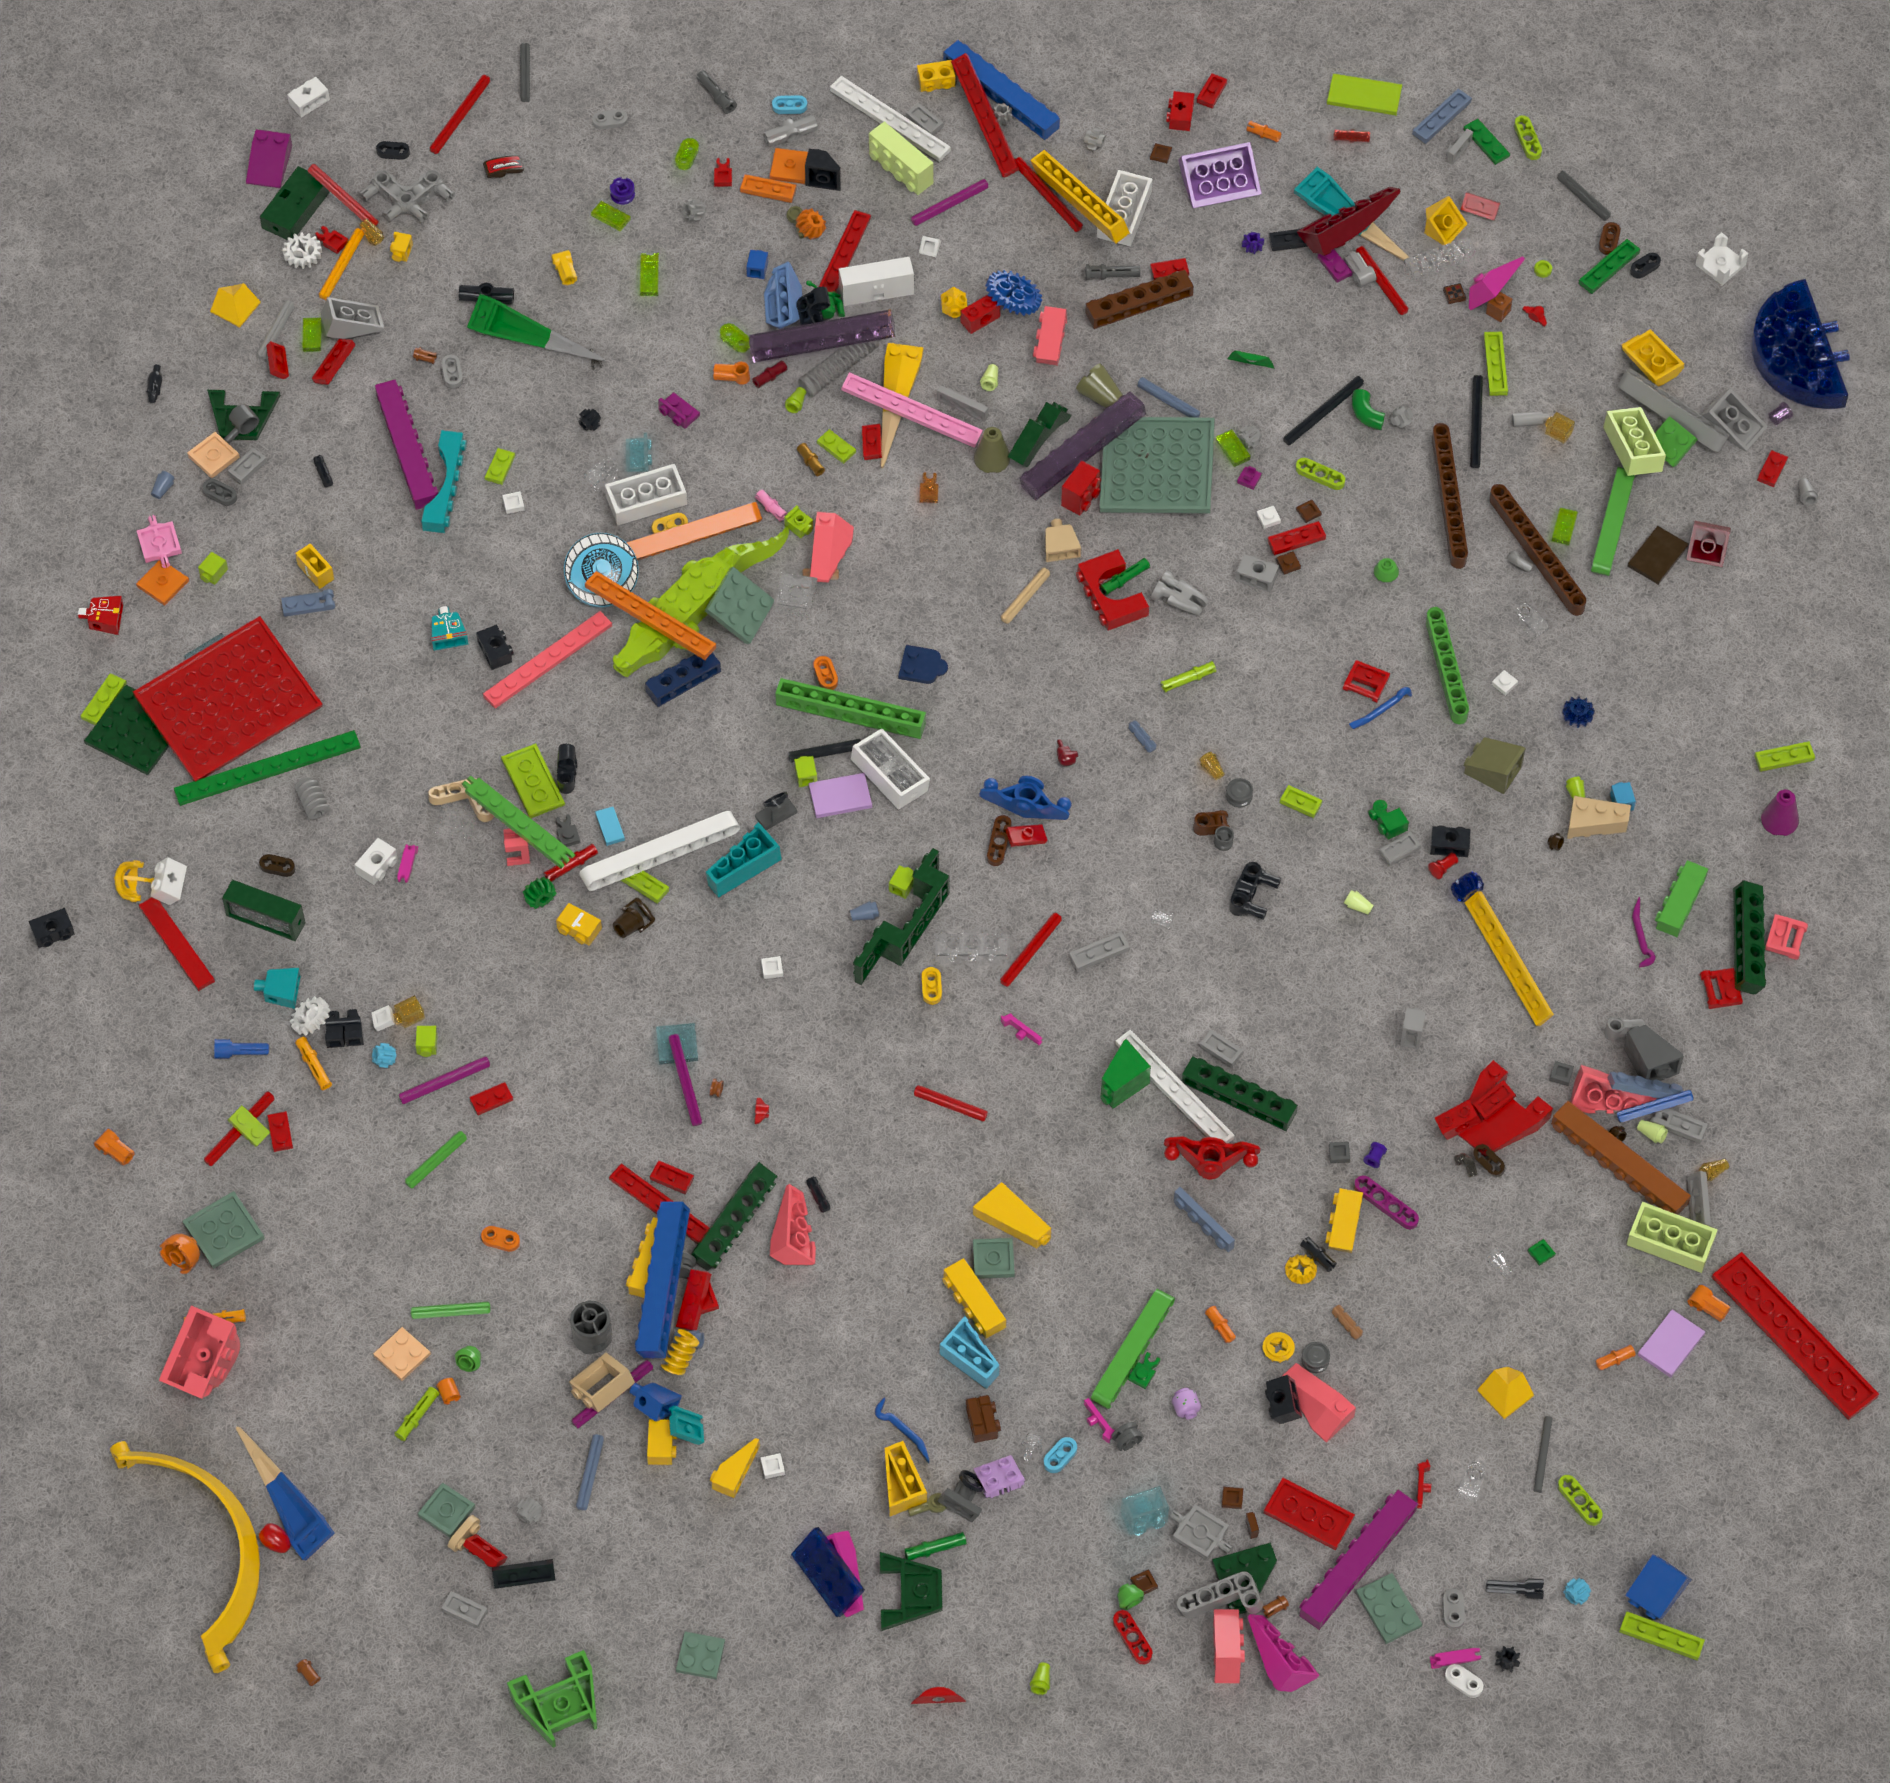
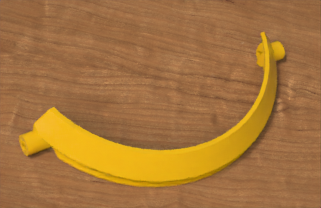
M125 1441L118 1442L110 1448L118 1468L127 1467L129 1469L135 1464L163 1466L188 1474L201 1481L217 1495L233 1520L240 1544V1568L237 1583L224 1611L213 1625L201 1635L205 1647V1655L213 1672L219 1673L230 1667V1662L223 1648L233 1643L245 1625L255 1602L259 1585V1547L250 1518L235 1495L209 1472L176 1457L152 1452L130 1451Z

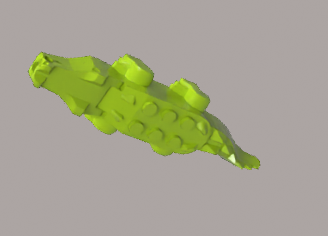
M785 526L782 532L776 537H771L769 540L732 545L724 548L712 558L706 557L699 561L691 560L687 562L682 568L681 577L660 598L653 597L648 603L699 633L700 630L697 625L708 615L705 609L729 568L734 567L742 573L754 564L773 556L786 542L789 528ZM635 623L631 627L627 644L618 655L613 656V668L621 675L629 677L643 665L660 661L673 646L687 649L645 623Z

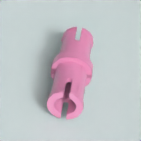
M760 490L756 494L755 499L765 507L768 513L773 514L779 522L783 521L788 513L778 505L775 499H772L764 490Z

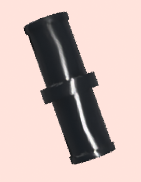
M1306 1237L1305 1240L1307 1242L1303 1240L1300 1246L1312 1256L1311 1258L1315 1262L1318 1261L1327 1272L1332 1271L1330 1267L1334 1269L1337 1263L1325 1253L1326 1250L1323 1247H1319L1310 1237Z

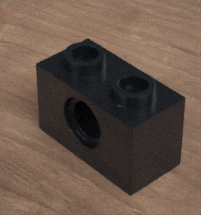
M497 624L476 632L477 642L491 670L512 663L513 649L510 644H506V635L503 630H499Z
M1443 825L1432 826L1430 855L1448 856L1450 853H1454L1457 857H1468L1471 829L1464 827L1452 828Z
M65 908L28 921L38 948L49 947L54 942L59 940L65 941L75 935Z
M1289 1375L1266 1381L1267 1389H1265V1395L1270 1402L1268 1411L1271 1419H1274L1279 1424H1284L1302 1418L1295 1380Z

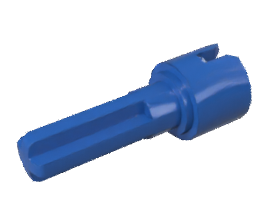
M215 1039L214 1059H230L232 1055L269 1054L268 1043H232L230 1039Z

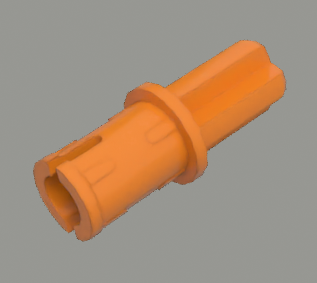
M1249 121L1248 125L1254 128L1247 126L1246 130L1248 132L1275 142H1279L1281 139V132L1269 128L1268 125L1263 126Z
M1212 1306L1205 1311V1314L1214 1325V1330L1220 1333L1226 1343H1231L1236 1336L1228 1326L1227 1319L1222 1317L1216 1306Z
M1632 1345L1617 1351L1612 1350L1610 1354L1597 1359L1596 1366L1599 1370H1604L1615 1364L1618 1366L1620 1362L1635 1357V1350Z

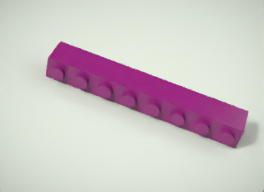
M396 379L376 384V396L415 509L425 508L438 495V490L436 486L433 487L432 485L434 482L432 473L427 471V468H429L427 458L422 457L424 450L422 444L417 442V439H419L417 429L412 428L414 422L412 415L407 413L409 410L407 401L402 399V396H404L402 386H398Z
M1397 1490L1394 1495L1391 1493L1385 1500L1386 1505L1382 1510L1380 1508L1377 1509L1372 1517L1373 1521L1370 1524L1366 1523L1360 1532V1537L1358 1539L1354 1538L1351 1541L1347 1553H1342L1338 1557L1337 1565L1333 1569H1328L1324 1575V1581L1321 1584L1317 1583L1311 1592L1313 1593L1309 1599L1305 1598L1300 1604L1299 1616L1318 1630L1327 1622L1417 1511L1418 1503L1400 1490Z

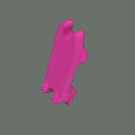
M405 845L397 876L398 882H401L402 878H404L405 883L409 881L415 855L418 853V846Z
M1011 1013L1004 1017L1001 1016V1022L1004 1027L1012 1025L1018 1030L1015 1036L1020 1041L1027 1036L1038 1045L1042 1043L1041 1036L1016 1019Z
M1087 1398L1084 1400V1405L1092 1415L1087 1418L1088 1424L1093 1426L1098 1423L1104 1431L1102 1439L1110 1443L1112 1433L1115 1430L1108 1425L1091 1400Z
M1480 1648L1443 1652L1430 1656L1431 1669L1481 1660L1480 1655H1475V1653L1480 1652Z

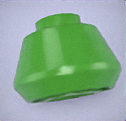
M1384 558L1375 565L1374 575L1382 582H1392L1398 577L1399 568L1392 559Z
M465 1346L456 1352V1364L464 1371H476L481 1364V1353L474 1346Z
M1127 1583L1118 1589L1117 1597L1121 1609L1129 1610L1144 1599V1592L1134 1584L1129 1585Z

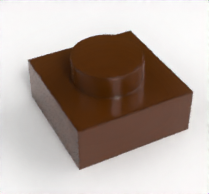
M1294 551L1276 557V561L1284 575L1301 569Z

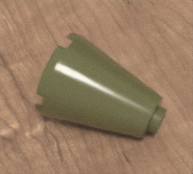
M1099 363L1089 371L1090 374L1087 377L1084 376L1076 389L1082 395L1115 413L1117 411L1119 413L1126 406V399L1106 368Z
M989 427L985 429L974 453L975 465L985 473H999L1005 470L1010 463V458L1008 457L1010 452L998 428Z

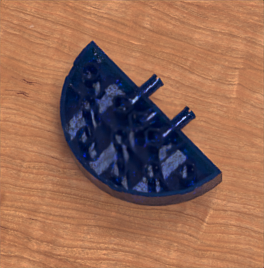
M1806 279L1785 285L1783 289L1774 292L1764 302L1758 312L1751 341L1752 356L1761 376L1782 396L1796 403L1814 408H1845L1848 392L1837 363L1849 361L1850 355L1847 349L1832 352L1826 333L1838 332L1839 325L1836 324L1837 320L1827 323L1821 322Z

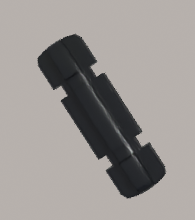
M315 456L313 458L314 464L317 467L316 469L325 488L332 486L333 480L323 456Z
M814 1176L806 1180L807 1186L819 1205L820 1211L822 1213L829 1211L830 1204L826 1200V1196L818 1184L817 1178Z

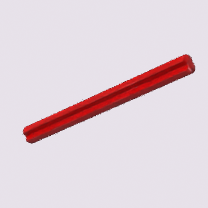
M484 74L477 81L431 144L430 151L432 153L438 154L490 83L489 76Z
M1021 157L1016 158L1019 171L1075 232L1082 230L1083 224Z

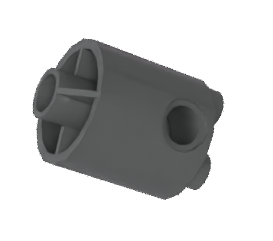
M591 1300L581 1302L575 1306L570 1316L571 1332L575 1346L585 1354H594L606 1349L612 1341V1328L608 1309L598 1301Z

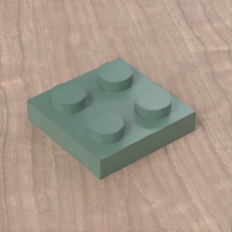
M1013 1238L973 1239L974 1273L978 1279L1015 1277Z
M442 1483L419 1511L418 1517L451 1538L475 1509V1504Z
M685 1632L676 1672L717 1680L725 1639Z

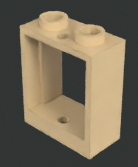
M604 1353L569 1381L573 1389L571 1390L572 1395L577 1400L581 1399L587 1408H593L597 1412H600L635 1383L629 1369L608 1353ZM610 1373L615 1377L593 1396L586 1392L607 1374Z

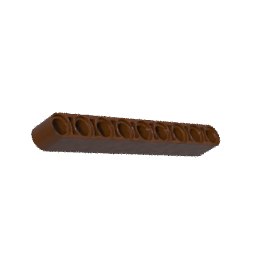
M1437 423L1433 427L1432 445L1451 565L1456 569H1461L1467 563L1468 548L1450 429L1444 423Z
M1502 484L1493 485L1489 499L1491 505L1567 610L1574 616L1582 615L1585 611L1586 596L1509 490Z

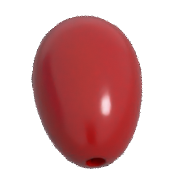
M268 1523L259 1533L261 1543L274 1552L286 1553L291 1547L288 1535L276 1524Z

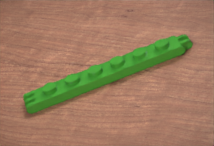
M469 776L467 780L471 784L467 781L462 783L463 787L466 788L465 792L467 795L562 869L565 866L563 862L567 864L570 861L567 856L570 858L575 856L569 848L482 779H475Z

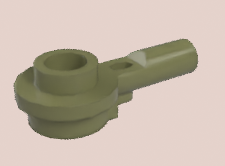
M798 206L790 207L786 214L788 221L795 223L796 226V219L803 210ZM798 233L800 239L804 238L802 233Z
M935 1493L929 1497L927 1503L909 1508L908 1513L910 1517L929 1510L932 1513H941L947 1507L938 1502L941 1494Z

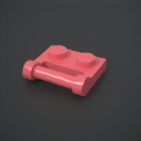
M1775 914L1765 950L1782 954L1795 960L1799 959V949L1808 924ZM1791 928H1794L1797 931L1792 948L1786 947Z

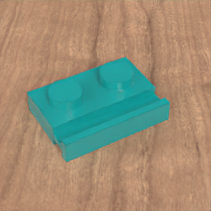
M675 1405L670 1407V1435L697 1445L704 1443V1429L701 1423L703 1416Z

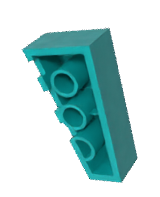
M759 822L750 833L747 832L742 837L743 840L729 849L730 852L725 857L722 856L706 871L708 886L718 898L782 860L780 846Z

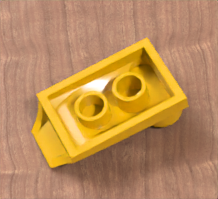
M1651 329L1622 344V350L1647 376V379L1658 387L1677 377L1684 369V363Z

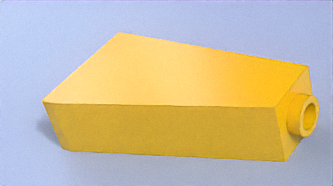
M1002 1182L973 1206V1215L1035 1248H1038L1040 1245H1046L1051 1239V1227Z

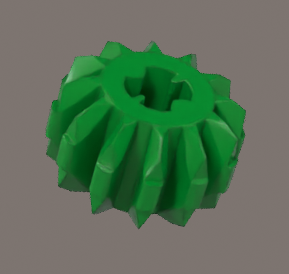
M545 877L536 878L535 881H531L529 885L525 886L526 889L523 891L526 903L535 909L543 908L546 904L549 905V902L553 901L554 896L557 894L552 881Z

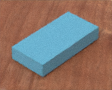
M614 807L595 811L606 845L625 841Z

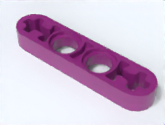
M1364 1175L1356 1178L1354 1189L1355 1191L1363 1192V1198L1405 1229L1411 1230L1417 1227L1419 1216L1414 1210L1371 1178ZM1364 1182L1367 1183V1186H1366V1187H1362V1188L1359 1187V1186H1360V1183H1361V1184H1363ZM1381 1193L1384 1199L1377 1201L1373 1198V1195ZM1397 1205L1400 1210L1395 1213L1391 1212L1389 1206ZM1411 1217L1414 1218V1219H1413V1222H1412V1221H1410L1409 1223L1406 1222V1219H1407V1218H1411Z

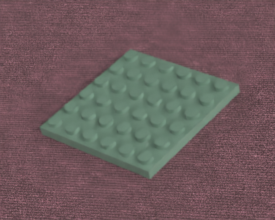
M1105 417L1100 512L1211 513L1215 418Z

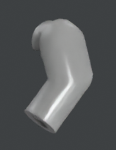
M1511 551L1508 555L1510 563L1527 572L1531 570L1533 564L1521 558L1518 551Z

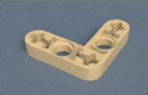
M467 779L436 786L428 792L429 802L433 805H442L468 798L480 821L489 822L494 818V815L486 809L485 812L482 811L484 807L466 794V788L463 787L462 783L467 781L471 784ZM452 790H459V791H460L459 793H455V794H454V793H451Z

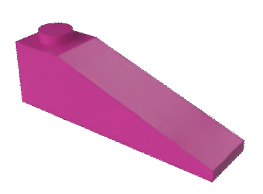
M1522 256L1485 274H1478L1473 279L1474 283L1470 286L1469 309L1473 310L1495 298L1525 258Z
M849 1531L833 1533L804 1547L811 1568L814 1572L818 1571L823 1577V1585L831 1588L834 1593L833 1599L844 1615L850 1617L863 1611L856 1550Z
M1249 1614L1248 1620L1267 1675L1273 1682L1275 1689L1293 1692L1319 1677V1674L1305 1656L1299 1658L1292 1651L1295 1646L1280 1639L1281 1633L1263 1615Z

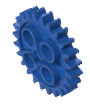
M998 270L997 273L993 272L989 276L985 285L987 287L986 291L989 292L988 296L993 297L992 301H997V306L1002 305L1003 310L1009 309V313L1015 311L1016 315L1019 312L1023 316L1026 313L1031 315L1036 310L1038 311L1042 302V294H1039V289H1035L1036 284H1030L1031 280H1025V276L1020 277L1019 273L1014 275L1012 271L1007 273L1005 270L1002 272Z

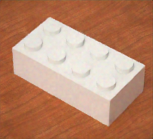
M1121 170L1117 172L1106 204L1124 219L1130 232L1118 243L1131 246L1152 192V178ZM1097 228V238L1112 241Z
M675 464L605 484L606 498L617 526L687 505V493Z

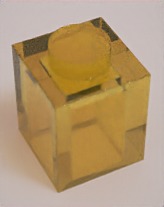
M1556 412L1553 417L1547 419L1545 434L1564 444L1574 431L1575 421Z
M415 995L394 1005L395 1013L393 1016L397 1024L401 1023L404 1029L425 1019L424 1010Z

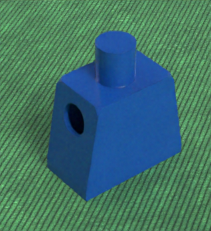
M634 1383L630 1389V1394L636 1397L633 1403L634 1407L654 1421L671 1416L669 1408L674 1405L678 1407L682 1397L680 1394L656 1383H650L643 1387Z

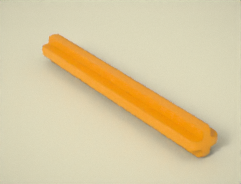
M359 228L354 230L319 292L321 299L326 300L331 295L362 240L364 230Z

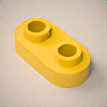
M673 513L655 519L652 522L651 530L655 534L687 524L688 519L683 513ZM677 518L681 521L679 525L675 524V519ZM658 524L663 525V529L661 531L657 529Z
M928 967L922 972L923 1000L930 1005L937 1004L942 999L941 973L935 967ZM929 977L935 978L933 981L928 980ZM930 994L936 995L934 998L929 997Z

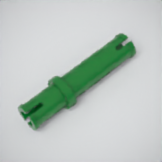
M1142 558L1139 562L1118 575H1113L1112 579L1100 585L1103 595L1107 596L1117 588H1122L1126 582L1149 569L1150 564L1148 560Z
M964 1532L930 1542L923 1541L920 1545L905 1548L904 1552L907 1560H914L924 1556L927 1558L931 1554L966 1545L967 1542Z

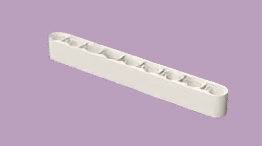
M725 811L588 865L580 871L579 875L587 889L594 891L732 836L740 830V825L731 811Z

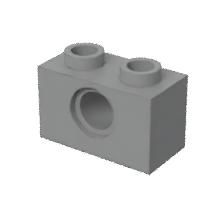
M1244 554L1236 572V581L1271 592L1278 577L1279 565Z

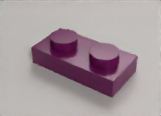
M1335 249L1325 256L1318 254L1317 258L1337 283L1352 276V271Z

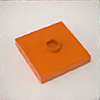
M775 148L770 179L805 184V162L808 152Z
M159 560L136 583V586L165 606L189 582V578L171 565L167 567L166 562V568H163L161 560Z

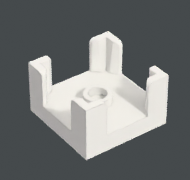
M1722 232L1715 238L1714 246L1705 254V249L1698 252L1695 265L1719 284L1724 285L1746 266L1749 253L1744 249L1740 250V255L1733 252L1727 247L1728 237Z

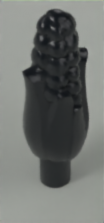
M157 364L153 366V372L148 376L146 392L148 393V401L150 403L156 402L158 395H160L162 384L161 366Z

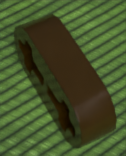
M266 854L259 860L261 870L269 874L289 877L294 874L296 869L294 861L286 857ZM268 861H271L272 864H269L268 866H265V863H268ZM286 865L290 866V868H287V870L283 869V867H286Z
M1481 1144L1475 1147L1473 1154L1476 1161L1492 1176L1500 1177L1505 1173L1506 1167L1504 1162L1487 1145ZM1479 1150H1487L1486 1155L1489 1157V1159L1486 1160L1484 1157L1479 1158ZM1492 1161L1496 1165H1498L1499 1163L1501 1164L1499 1166L1501 1169L1499 1172L1497 1170H1495L1494 1172L1492 1171L1493 1167L1490 1164Z

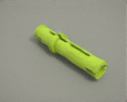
M1210 661L1199 667L1194 666L1187 672L1161 681V687L1166 693L1189 682L1199 681L1202 677L1216 672V669H1214L1216 668L1213 661Z
M428 1387V1390L410 1414L404 1417V1422L394 1433L399 1440L405 1441L411 1431L418 1427L420 1419L440 1395L435 1388Z

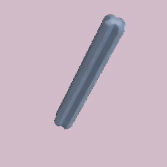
M1141 377L1138 381L1137 386L1186 416L1199 418L1200 411L1144 377Z
M595 1434L592 1438L576 1503L579 1510H587L604 1441L602 1435Z

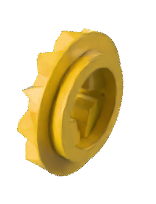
M1297 1254L1294 1257H1290L1287 1261L1285 1273L1292 1282L1307 1284L1315 1278L1317 1265L1314 1263L1313 1258L1307 1257L1306 1254L1304 1256ZM1299 1262L1302 1265V1267H1306L1304 1269L1303 1275L1302 1272H1300V1270L1297 1269Z
M1275 1332L1265 1338L1262 1350L1265 1353V1357H1268L1272 1362L1277 1361L1281 1363L1285 1360L1288 1361L1294 1354L1295 1345L1289 1335ZM1282 1342L1283 1350L1275 1353L1274 1346H1278Z

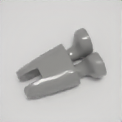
M1169 570L1164 573L1161 582H1158L1151 595V599L1154 601H1158L1161 597H1167V604L1199 616L1202 612L1200 606L1206 607L1209 602L1202 593L1184 580L1177 581Z

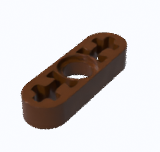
M1006 815L998 816L994 822L987 852V861L992 866H1000L1004 862L1009 841L1006 829L1007 827H1012V821ZM1006 822L1003 832L1000 831V824ZM996 838H1003L1005 842L999 845L994 840ZM995 849L999 850L997 860L993 859Z

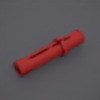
M590 844L583 850L574 852L575 856L573 858L569 857L570 861L567 864L563 862L565 866L562 869L556 865L545 871V878L554 881L573 868L584 865L585 861L598 854L594 844Z

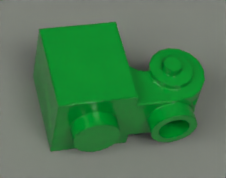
M1377 800L1374 802L1373 808L1368 810L1371 820L1377 821L1380 834L1385 835L1388 840L1408 831L1409 821L1400 807L1387 812V802Z

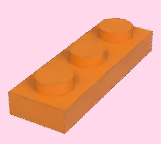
M745 174L740 192L792 203L796 192V185Z

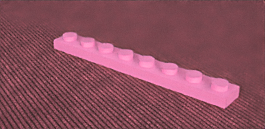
M850 372L841 389L853 396L974 448L983 431Z

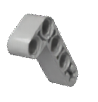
M1240 1572L1182 1595L1177 1601V1607L1184 1617L1193 1618L1241 1599L1247 1612L1256 1614L1261 1611L1263 1601L1252 1576L1248 1572ZM1243 1581H1250L1248 1586L1241 1587ZM1225 1588H1231L1228 1594H1222ZM1205 1596H1212L1210 1601L1202 1602ZM1257 1599L1254 1605H1248L1249 1600Z

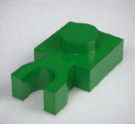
M1149 1352L1144 1357V1363L1138 1362L1128 1377L1129 1381L1145 1390L1156 1374L1153 1368L1157 1367L1161 1360L1157 1357L1154 1362H1150L1148 1359L1151 1353Z

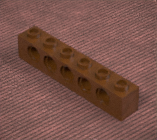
M1185 270L1176 271L1168 276L1158 277L1153 281L1141 283L1138 286L1126 288L1114 294H1108L1097 300H1091L1086 303L1085 313L1093 329H1097L1193 296L1194 286Z

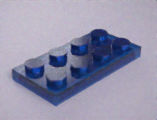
M819 1527L813 1528L791 1553L794 1560L836 1617H841L865 1591Z

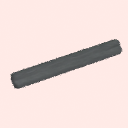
M521 43L520 98L522 102L530 101V45L528 43Z
M1561 171L1558 174L1557 179L1602 220L1606 221L1611 217V212L1565 171Z

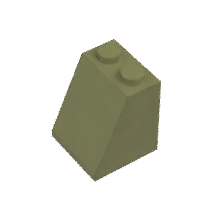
M1484 737L1481 743H1476L1473 755L1466 758L1463 765L1465 766L1464 774L1505 794L1523 766L1526 748Z

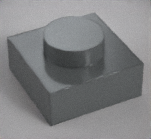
M1555 1061L1550 1081L1569 1086L1574 1066Z
M1329 1142L1330 1163H1350L1349 1142Z

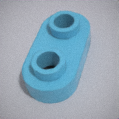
M799 95L777 96L772 101V109L777 114H801L807 110V100Z
M1070 1437L1060 1439L1045 1455V1469L1050 1473L1060 1472L1076 1455V1441ZM1065 1447H1069L1071 1450L1069 1452H1065L1063 1449ZM1052 1461H1055L1058 1464L1056 1466H1052L1050 1463Z

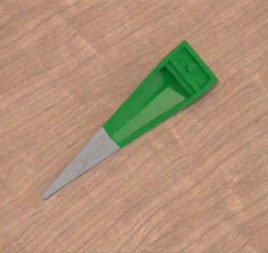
M482 294L479 295L467 328L487 336L605 361L604 358L498 300Z

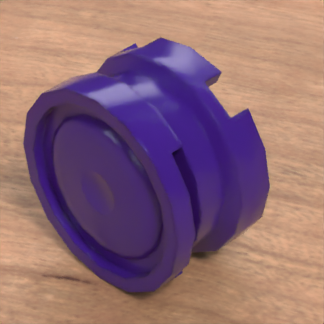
M619 177L610 184V196L615 203L625 205L632 202L635 198V186L631 179Z

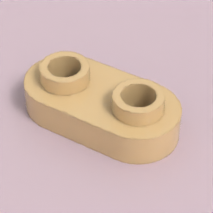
M474 1515L469 1516L451 1537L448 1547L454 1552L463 1550L465 1548L463 1546L465 1540L479 1531L481 1527L479 1525L480 1520Z

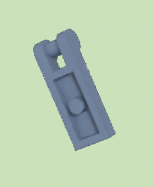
M325 589L318 593L281 598L284 617L335 609V602L332 599L334 597L333 590Z

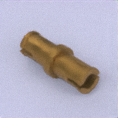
M806 443L800 444L797 447V451L803 457L806 466H809L816 476L822 475L825 472V468L818 461V456L812 453Z

